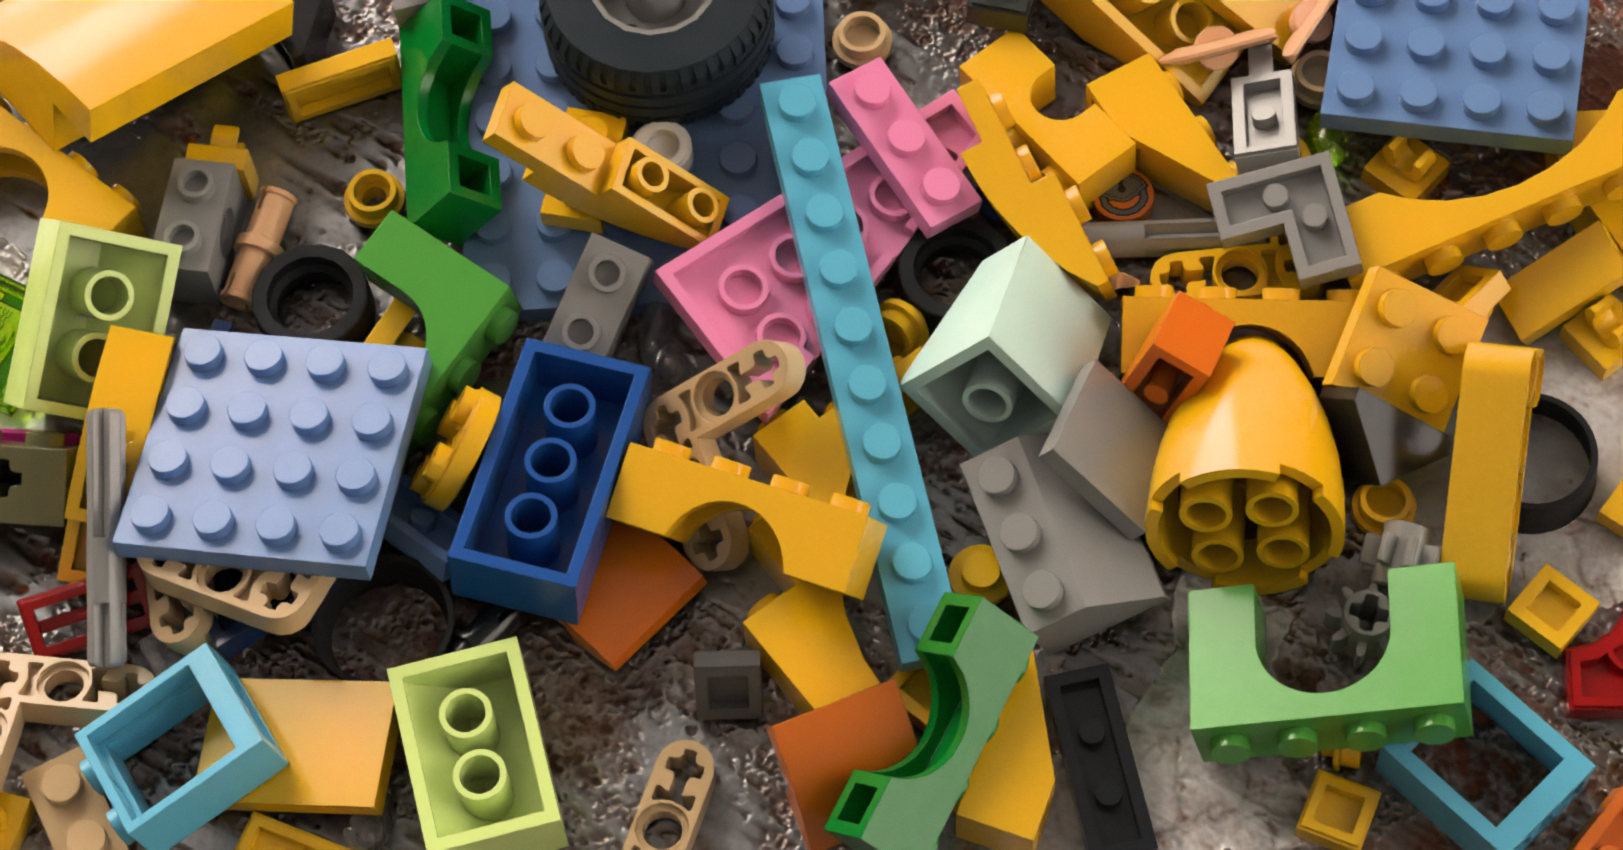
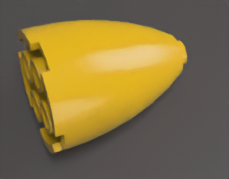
M1246 335L1233 339L1225 345L1208 381L1196 396L1181 403L1173 412L1159 445L1150 480L1145 517V530L1147 531L1145 536L1154 557L1168 571L1180 567L1199 577L1212 578L1211 588L1254 584L1258 595L1275 594L1308 584V573L1319 568L1331 557L1339 558L1345 543L1344 486L1339 454L1332 430L1313 386L1296 361L1278 343L1260 335ZM1178 487L1181 488L1180 503L1178 499ZM1247 515L1251 521L1258 524L1257 537L1245 541Z

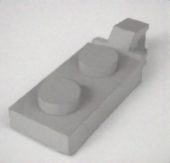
M1272 43L1248 48L1249 76L1231 78L1234 156L1238 175L1300 158L1296 87L1292 69L1277 71L1273 58Z

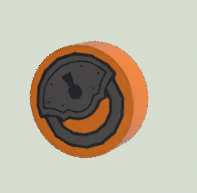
M1135 170L1093 201L1092 210L1098 222L1149 220L1154 208L1153 186L1144 174Z

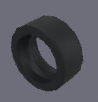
M969 217L928 239L920 229L910 238L902 250L898 261L899 295L901 300L912 304L923 314L929 330V336L933 334L952 305L937 302L923 291L920 281L923 267L930 260L948 253L962 252L984 260L1009 246V243L1003 234L988 223Z
M323 244L303 245L277 255L261 270L252 290V312L261 334L364 343L375 325V300L365 274L351 256L343 250ZM321 280L342 284L346 288L350 296V307L347 314L334 326L321 332L305 334L287 330L282 326L278 318V308L282 299L294 288L309 281Z

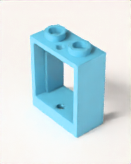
M206 642L74 734L86 756V759L79 763L81 771L100 795H107L113 806L106 813L111 826L127 845L137 841L147 850L171 849L290 765L235 669ZM210 702L236 748L152 808H149L124 761Z
M1471 658L1468 661L1471 702L1551 773L1495 827L1411 752L1420 743L1418 741L1386 744L1380 750L1374 770L1463 850H1525L1586 788L1596 765L1478 662Z

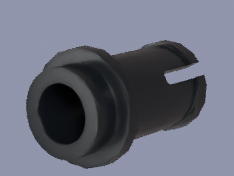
M488 603L464 630L456 629L453 631L452 643L448 647V653L510 638L521 625L527 622L528 615L526 612L514 609L502 622H499L498 617L507 607Z

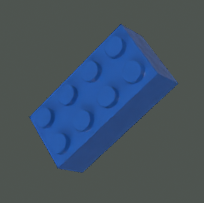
M526 338L447 555L452 594L576 625L579 624L614 521L605 516L630 442L640 444L644 432L643 421L645 412L652 402L651 367Z

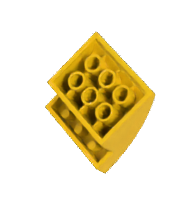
M5 0L0 3V94L55 152L84 136L92 143L291 36L293 31L294 2L292 0Z

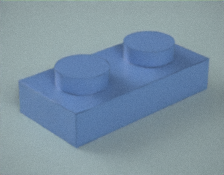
M403 474L400 476L383 539L406 556L418 560L440 581L444 582L450 578L447 555L462 515L450 506L443 512H440L422 503L421 495L409 489L412 479Z

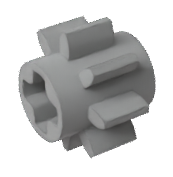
M1403 520L1385 521L1381 536L1366 532L1358 562L1362 564L1361 570L1363 572L1372 573L1369 585L1372 582H1376L1378 592L1388 595L1387 569L1440 563L1442 548L1431 545L1433 532L1424 526Z
M1372 582L1368 589L1355 593L1347 586L1341 588L1339 596L1341 609L1335 607L1327 608L1323 625L1330 629L1338 630L1331 638L1329 651L1333 653L1342 650L1346 655L1353 658L1354 668L1359 669L1363 660L1377 657L1380 661L1386 651L1390 637L1389 599L1384 594L1378 592L1376 582ZM1360 620L1372 622L1371 631L1359 628Z

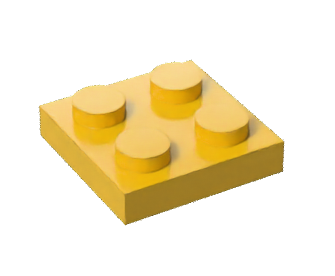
M1381 266L1370 267L1322 385L1359 387L1444 433L1460 393L1463 361L1469 342L1481 341L1489 319Z

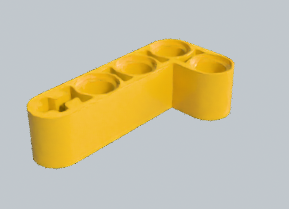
M1469 342L1465 351L1440 563L1455 561L1465 600L1506 605L1508 602L1514 569L1532 408L1537 407L1543 382L1544 349Z

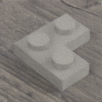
M1329 150L1206 184L1223 250L1285 233L1301 289L1363 273L1361 258Z

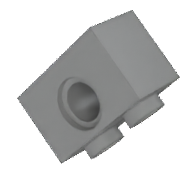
M174 157L153 239L183 246L172 302L215 307L223 306L218 297L225 286L235 257L233 245L238 233L241 232L248 203L235 164Z
M592 232L543 342L613 358L655 262L650 257Z

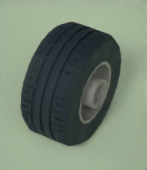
M539 0V10L548 55L559 80L563 85L567 86V90L572 96H576V100L587 105V108L590 110L604 112L619 119L621 116L625 117L627 125L643 126L650 124V122L667 121L676 122L679 125L696 122V120L716 114L723 110V107L731 105L760 76L762 67L765 66L769 59L768 55L771 53L772 41L775 35L774 0Z

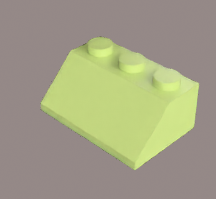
M40 217L3 403L24 410L85 421L110 325L165 335L183 246L63 220Z
M517 636L386 669L426 850H557L569 846L529 677Z

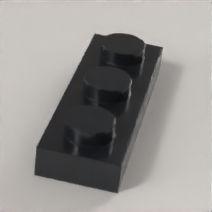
M1105 663L1044 676L1043 688L1085 849L1158 850L1109 664Z

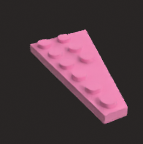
M952 89L921 108L919 112L965 174L968 167L960 153L981 143L982 140L960 96ZM860 145L841 158L875 288L900 257L902 250L919 227ZM782 194L655 270L653 283L716 364L753 342L763 339L788 342L796 346L804 357L806 374L821 357L822 354ZM772 359L773 367L770 371L759 377L750 376L752 382L755 380L773 381L772 372L779 367L778 359ZM784 402L758 415L765 426Z

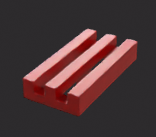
M138 562L127 564V580L133 578L137 589L127 592L126 606L141 602L145 613L126 619L127 634L151 627L146 580ZM86 578L19 599L16 602L34 655L59 657L87 647V632L46 645L43 633L86 620L87 605L41 620H37L34 611L87 593Z

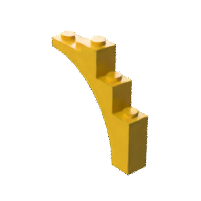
M919 347L905 358L902 356L892 358L899 384L908 368L922 350V347ZM900 388L908 418L920 406ZM802 400L788 411L786 409L778 410L766 426L763 422L760 424L757 433L753 435L756 464L770 480H772L773 474H777L811 486L809 498L829 504L833 492L852 498L855 497L856 493L833 400L826 407L823 416L820 418L806 401ZM757 513L752 520V525L748 527L751 555L783 593L781 595L777 593L768 594L749 610L747 619L742 622L745 646H751L753 650L761 649L762 668L800 714L880 684L860 651L845 613L842 594L783 574L782 552L778 539L768 522Z

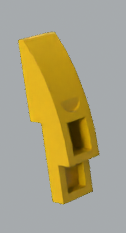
M979 78L957 88L956 90L982 140L981 143L960 154L986 199L1004 224L1018 239L1028 235L1085 292L1105 302L1118 297L1109 278L1120 272L1103 239L1093 244L1090 243L1081 224L1091 220L1092 217L1076 185L1064 191L1055 172L1045 177L1042 176L1027 144L1015 149L1006 130L1015 126L1016 122L1000 91L989 96Z
M515 81L501 89L482 140L484 143L525 166L526 169L522 180L544 193L615 226L687 249L695 247L719 232L730 197L634 138L628 137L616 144Z
M110 325L87 413L89 410L96 408H116L122 410L126 415L127 498L170 369L176 337ZM86 417L64 519L68 520L56 580L70 583L86 578ZM127 557V564H129L130 558Z

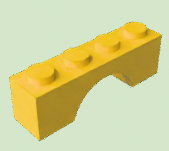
M0 96V178H23L44 187L48 191V202L42 218L63 220L129 235L148 237L138 214L142 207L127 189L117 183L111 188L98 179V173L94 167L79 153L71 151L66 155L60 150L55 152L27 121L23 123L11 114V107Z
M1137 285L1135 286L1134 296L1122 297L1120 301L1119 376H1124L1153 325L1174 298L1172 286ZM1205 286L1198 287V298L1194 299L1207 304L1216 312L1234 321L1235 325L1232 330L1252 329L1277 337L1297 355L1309 381H1323L1360 290L1331 289L1326 290V300H1301V289L1264 288L1262 289V299L1237 298V288Z
M656 437L653 448L630 442L605 517L686 544L701 526L721 514L732 511H754L768 522L778 539L782 552L783 574L805 583L855 599L864 600L888 526L868 516L871 504L833 492L830 504L808 497L810 485L777 474H773L770 485L748 479L751 467L719 456H714L711 467L690 461L693 449Z

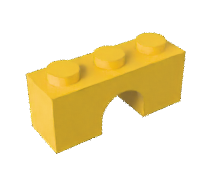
M1008 31L959 66L960 87L979 78L989 96L999 91L1001 92L1016 122L1015 126L1006 130L1015 149L1027 144L1042 176L1045 177L1055 172L1064 191L1076 185L1088 211L1093 208V201L1135 171L1136 142L1096 104L1080 115L1067 120H1054L1039 113L1042 108L1056 99L1055 64L1023 33Z

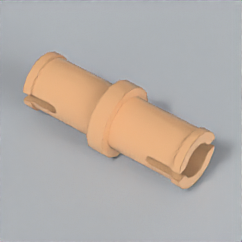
M262 186L260 188L259 197L245 232L238 233L233 248L237 255L225 286L218 297L228 307L245 313L252 311V290L261 270L277 255L284 252L280 244L292 212L298 203L297 198L293 194L274 186H267V188Z

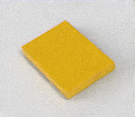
M240 678L290 765L226 810L383 815L399 734V724L389 681ZM212 706L196 776L236 748Z

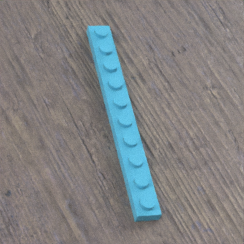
M819 73L760 83L758 98L856 497L858 500L871 504L868 516L888 525L874 570L899 672L925 668L915 649L944 592L952 593L821 75Z

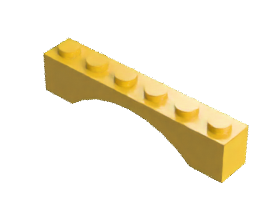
M1623 89L1616 93L1602 119L1577 147L1550 168L1518 185L1484 196L1448 201L1408 199L1378 192L1345 206L1363 267V273L1346 277L1349 288L1360 290L1368 269L1375 266H1381L1408 280H1413L1427 273L1431 276L1443 275L1459 267L1465 257L1487 248L1490 251L1508 248L1517 243L1523 237V233L1546 223L1549 226L1565 224L1578 217L1584 207L1606 198L1609 201L1623 199Z

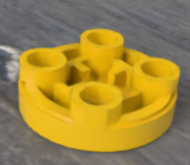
M467 385L458 400L453 399L436 430V433L443 436L445 440L443 443L439 442L431 456L425 455L409 485L410 490L421 495L422 503L443 512L454 501L475 466L493 429L501 408L502 398L483 387L475 390Z

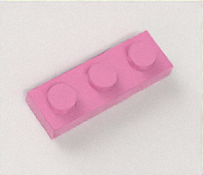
M881 57L828 83L827 98L927 239L979 212L983 200Z

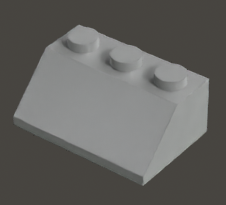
M1049 433L1017 436L961 463L960 466L1021 623L1039 636L1036 643L1052 655L1167 601L1168 598L1142 535L1130 540L1038 457L1049 436Z

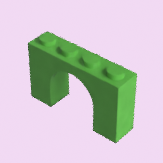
M391 209L354 257V260L371 283L415 310L423 317L425 322V348H428L432 367L404 462L405 465L419 445L424 446L435 437L443 413L457 395H461L467 385L472 388L481 372V363L495 344L501 345L509 339L517 327L519 313L523 308L509 285ZM403 466L401 476L405 472V466Z
M1455 561L1387 569L1390 637L1386 651L1376 667L1364 678L1343 689L1325 693H1309L1289 688L1275 680L1267 672L1266 617L1254 584L1188 591L1190 731L1203 762L1215 761L1221 764L1234 765L1243 763L1252 757L1283 755L1290 758H1305L1314 755L1317 751L1350 748L1356 751L1368 752L1378 750L1386 744L1418 741L1427 745H1440L1448 743L1454 738L1473 736L1464 595Z

